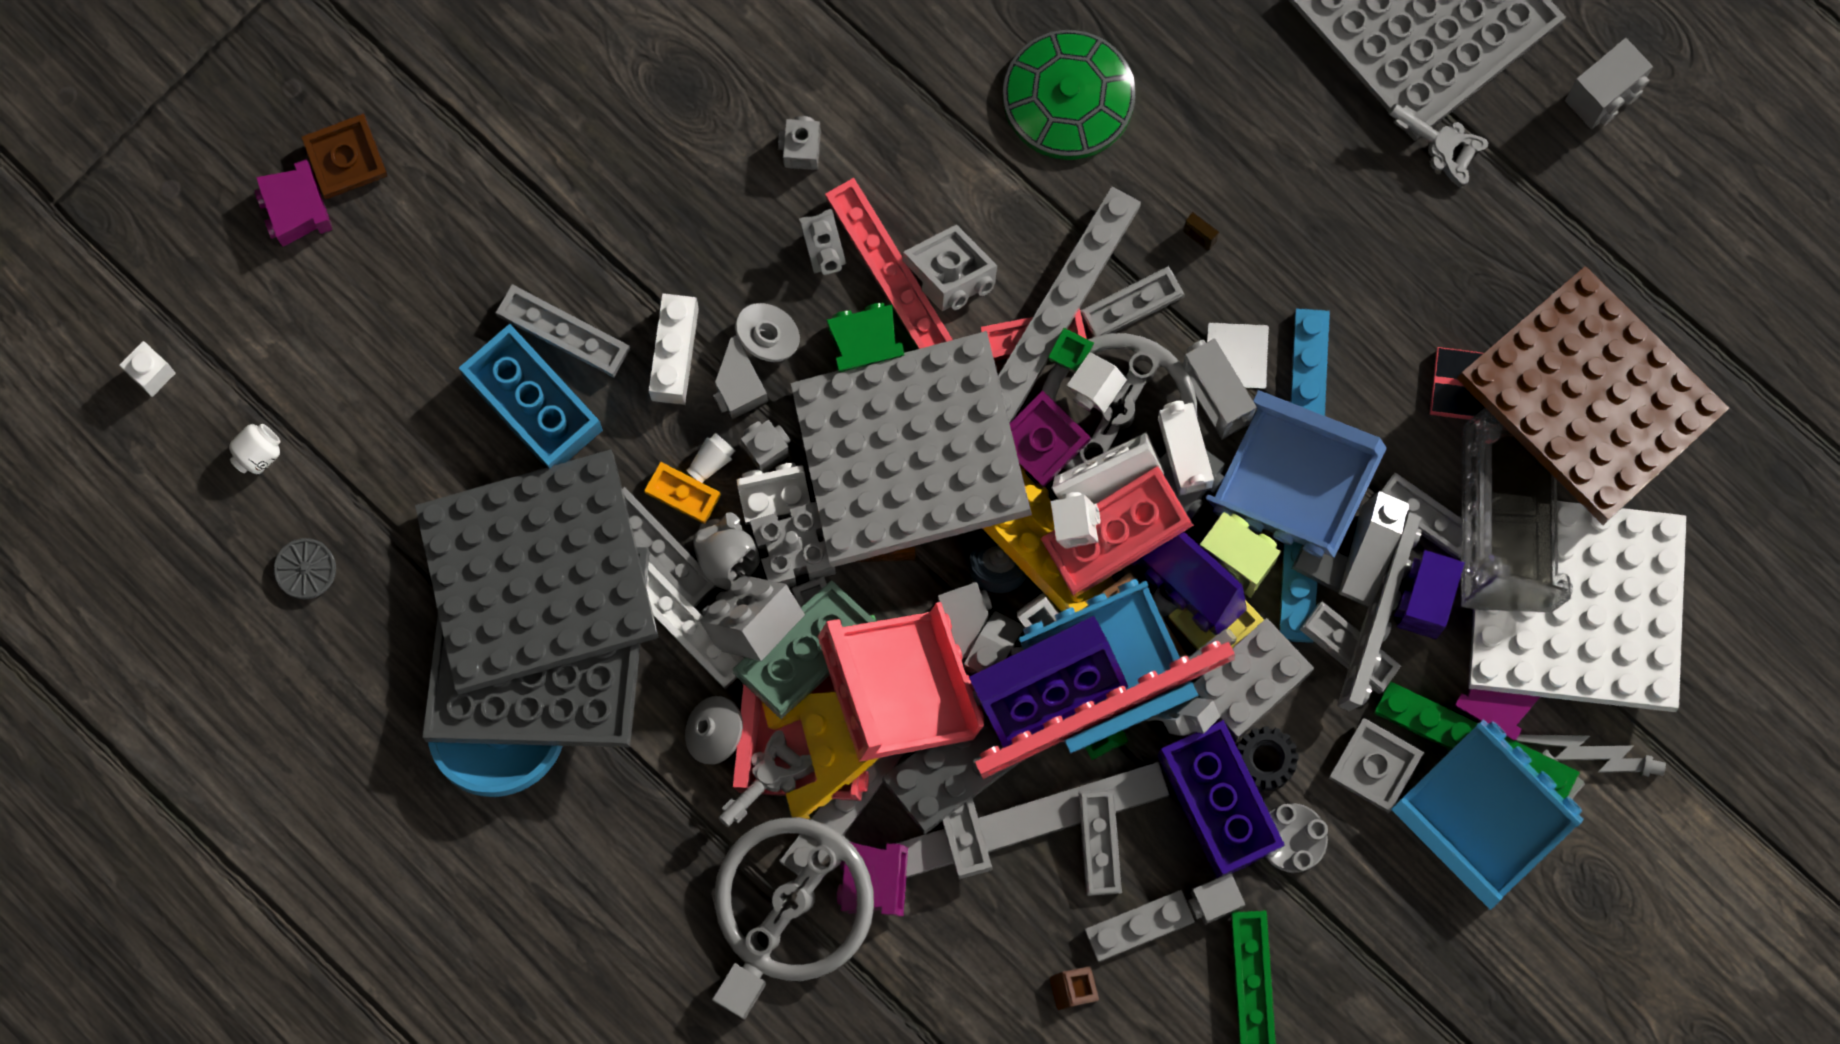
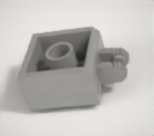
M743 575L732 583L728 591H721L716 596L717 601L711 606L707 605L703 609L702 614L704 617L700 620V623L715 646L722 652L762 661L801 620L805 613L786 584Z

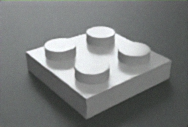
M1363 718L1329 779L1385 812L1390 813L1424 752Z

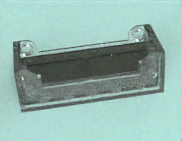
M1484 408L1462 426V562H1465L1462 571V606L1476 610L1552 613L1571 599L1573 591L1569 575L1565 573L1558 574L1557 479Z

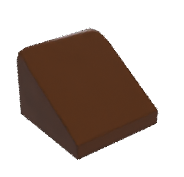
M1091 966L1064 971L1050 976V984L1057 1010L1099 1001Z

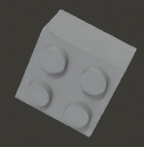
M1625 38L1575 80L1565 102L1591 130L1600 122L1605 126L1619 113L1617 110L1625 102L1627 105H1630L1643 93L1642 89L1650 81L1647 77L1653 66Z

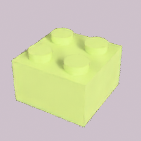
M1223 512L1201 542L1200 547L1242 584L1244 593L1251 598L1275 565L1281 551L1276 549V542L1267 535L1260 533L1258 536L1249 530V524L1243 518L1236 514L1229 516Z

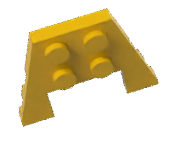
M836 692L808 694L782 719L762 702L768 727L773 730L801 719L817 779L815 782L786 794L792 817L810 819L809 815L819 806L824 807L832 800V795L844 784L849 785L879 759L875 758L859 762Z

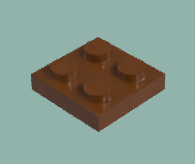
M364 113L301 137L325 199L388 177Z

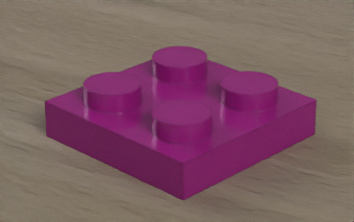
M1044 391L1010 423L1019 464L1043 487L1092 440Z

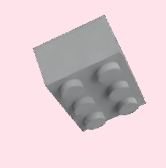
M1268 618L1262 621L1233 648L1235 660L1204 674L1193 684L1198 694L1196 698L1214 701L1220 715L1216 723L1224 720L1235 743L1310 676L1314 669Z

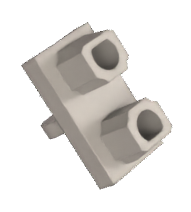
M826 210L822 214L813 217L799 218L814 273L822 271L823 275L840 271L842 269L841 265L846 264L832 210Z

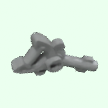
M1395 103L1388 112V115L1395 119L1394 124L1403 130L1409 128L1429 142V154L1433 156L1430 160L1431 167L1434 170L1443 169L1445 174L1458 187L1465 186L1469 182V174L1466 168L1475 152L1488 147V141L1483 137L1473 134H1464L1465 128L1459 122L1436 131L1415 117L1416 111L1407 105L1401 107ZM1461 144L1463 148L1454 162L1452 160L1453 150Z
M778 730L774 732L766 745L764 753L757 752L751 757V762L754 766L753 774L756 781L735 801L731 798L722 807L724 812L718 818L725 826L729 827L734 821L739 823L748 814L745 809L765 790L778 792L782 789L785 793L791 792L795 789V780L802 779L814 771L811 756L802 755L800 757L787 746L783 731ZM777 756L780 757L791 768L778 767L774 759Z

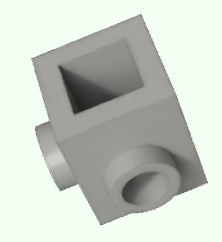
M797 116L794 120L786 119V130L779 131L778 150H784L785 168L818 170L821 135L820 121H814L813 118L807 116Z
M770 420L763 424L758 421L743 432L745 436L741 438L742 447L757 469L762 470L763 473L790 456L787 446L790 439L780 425L774 427Z

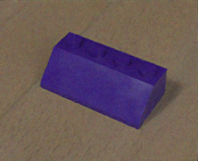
M1182 532L1131 564L1132 566L1138 564L1146 571L1144 573L1145 577L1156 588L1162 586L1170 593L1168 595L1169 599L1178 609L1183 610L1186 608L1193 614L1192 619L1194 623L1205 633L1210 630L1217 636L1224 629L1229 628L1247 610L1242 584L1185 532Z
M1095 616L969 677L1004 748L1013 744L1011 739L1023 732L1030 731L1033 735L1043 730V724L1050 719L1062 716L1065 719L1075 714L1074 709L1089 701H1093L1096 704L1106 699L1108 692L1121 686L1129 687Z
M1224 720L1212 725L1205 733L1196 732L1160 750L1157 757L1217 879L1229 873L1232 874L1285 846Z

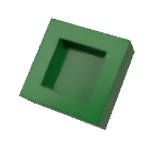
M1063 328L1048 360L1076 373L1089 352H1091L1094 342Z

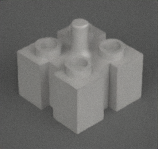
M816 502L789 509L791 517L778 521L776 513L750 520L759 555L768 552L769 557L761 559L767 580L786 584L790 588L797 585L795 578L797 576L808 574L809 580L812 581L823 576L827 577L836 574L835 567H831L825 541H818V538L823 536Z

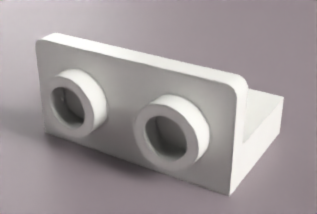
M786 463L777 466L776 471L763 473L762 470H752L742 474L743 478L736 479L746 525H751L750 520L774 513L777 514L778 519L791 516L789 509L811 503L802 465L796 466L795 463Z

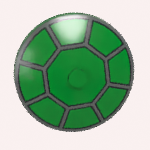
M1060 30L1039 36L1025 45L1016 54L1005 75L1003 106L1012 130L1028 147L1051 158L1077 160L1094 156L1104 151L1123 134L1133 114L1135 83L1130 67L1115 47L1094 34L1078 30Z

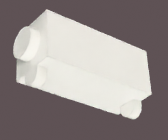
M1174 401L1164 405V409L1159 411L1158 421L1178 495L1181 496L1212 488L1214 478L1193 402L1184 404L1183 401Z

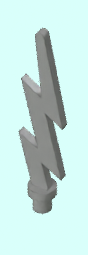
M1519 735L1516 739L1518 743L1565 748L1555 758L1557 761L1609 760L1598 773L1641 772V775L1649 777L1650 774L1663 776L1666 763L1653 760V756L1645 755L1644 758H1623L1634 746H1580L1590 736Z

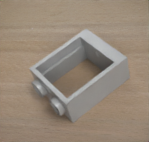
M1215 338L1207 343L1203 339L1191 345L1187 349L1188 353L1185 354L1182 366L1191 379L1197 400L1223 440L1248 426L1253 419L1257 407Z

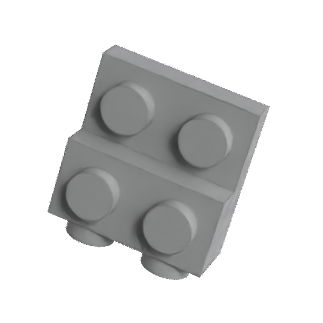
M957 224L903 252L902 261L922 280V291L941 311L950 307L953 310H958L966 304L969 297L976 293L984 296L995 285L997 265Z

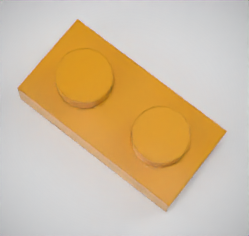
M663 462L659 463L644 490L645 494L703 524H706L721 496L719 491Z

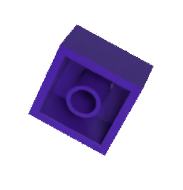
M1427 550L1423 552L1419 559L1414 558L1410 570L1404 579V584L1409 586L1408 591L1404 590L1394 613L1395 617H1399L1397 628L1436 640L1446 628L1465 562Z

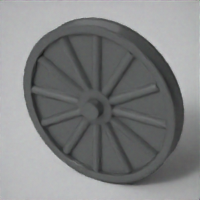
M310 538L296 539L286 544L278 553L274 563V575L280 588L289 596L297 599H312L323 594L332 585L336 575V562L331 551L320 541Z

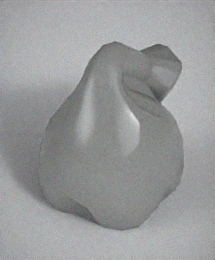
M726 513L720 523L701 529L694 536L693 546L699 566L706 578L716 587L728 591L735 580L743 575L751 576L758 569L760 555L756 541L751 535L742 530L740 519L734 513Z

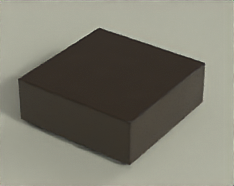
M1194 212L1185 221L1184 233L1206 250H1210L1217 242L1219 231Z

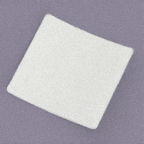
M1209 323L1207 342L1214 338L1216 339L1244 387L1266 388L1269 327L1267 325Z

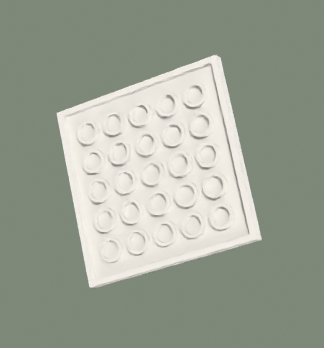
M1482 493L1480 498L1469 689L1676 712L1679 708L1686 515L1622 508L1608 522L1602 525L1580 503Z

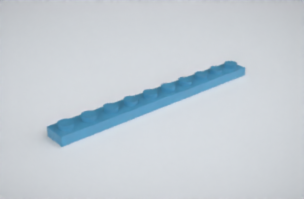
M1296 309L1290 403L1325 416L1330 311ZM1294 541L1292 545L1283 543L1279 631L1288 641L1313 643L1314 641L1299 629L1316 607L1317 582L1291 569L1302 544Z

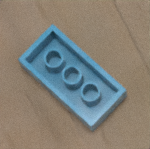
M511 324L507 325L459 367L463 378L546 468L550 469L554 465L568 462L603 431L598 418Z

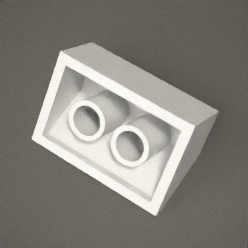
M1146 432L1055 476L1052 489L1058 499H1061L1063 494L1079 492L1091 500L1093 504H1097L1157 466L1164 474V466Z

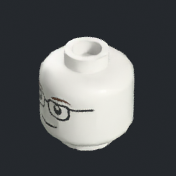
M250 424L230 442L229 450L233 456L230 461L242 473L249 471L254 474H260L279 457L280 449L278 445L280 440L266 425L260 424L257 426Z

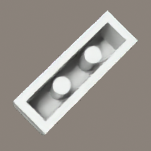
M662 294L649 385L652 401L682 405L686 403L699 309L696 297Z

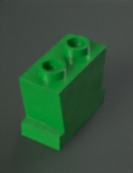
M875 303L865 307V311L853 314L852 311H841L832 315V319H827L828 331L840 356L836 358L839 373L905 356L902 342L895 344L892 305L885 306L884 303Z

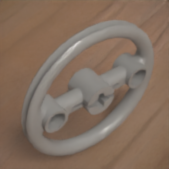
M1111 333L1088 339L1094 342L1091 350L1093 354L1110 349L1132 350L1134 355L1129 362V372L1125 377L1127 381L1105 413L1102 412V420L1094 432L1092 440L1064 469L1067 471L1088 461L1085 459L1084 454L1090 448H1098L1102 453L1108 451L1117 433L1129 428L1135 418L1134 403L1144 385L1155 377L1159 367H1164L1175 381L1181 401L1184 404L1193 402L1197 416V400L1191 379L1180 361L1170 351L1152 340L1132 334ZM1139 361H1147L1151 364L1152 370L1147 374L1141 375L1135 372L1133 367ZM1055 364L1048 374L1042 389L1054 402L1061 382L1070 371L1058 364ZM1124 402L1125 415L1119 414L1112 421L1111 407L1117 409ZM1167 452L1160 458L1164 466V474L1170 467Z
M784 817L771 820L752 828L741 836L729 849L721 863L714 891L718 923L733 951L744 962L757 968L763 974L786 981H805L819 978L846 963L864 941L872 921L874 908L870 874L856 848L842 834L830 826L800 817ZM799 833L816 838L818 843L809 852L807 865L795 880L781 885L775 890L772 898L773 910L760 926L752 929L747 937H744L735 921L731 905L732 882L743 857L759 842L774 835ZM820 850H824L830 855L831 863L829 867H825L819 862L818 854ZM844 861L854 879L857 892L856 917L846 940L835 952L814 963L789 965L772 960L770 953L778 947L780 934L792 918L798 917L812 908L815 902L814 889L826 873L836 869L840 862ZM799 890L795 899L797 904L788 908L793 898L791 894ZM759 931L764 932L768 936V948L759 944L757 939Z

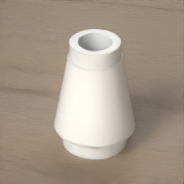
M715 433L710 439L706 438L691 466L686 471L696 480L703 483L732 460L730 456L736 450Z

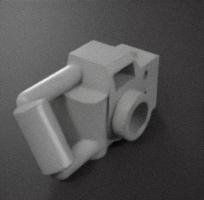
M1194 698L1146 721H1163L1169 734L1185 736L1196 732L1205 733L1219 719L1220 715L1213 700Z

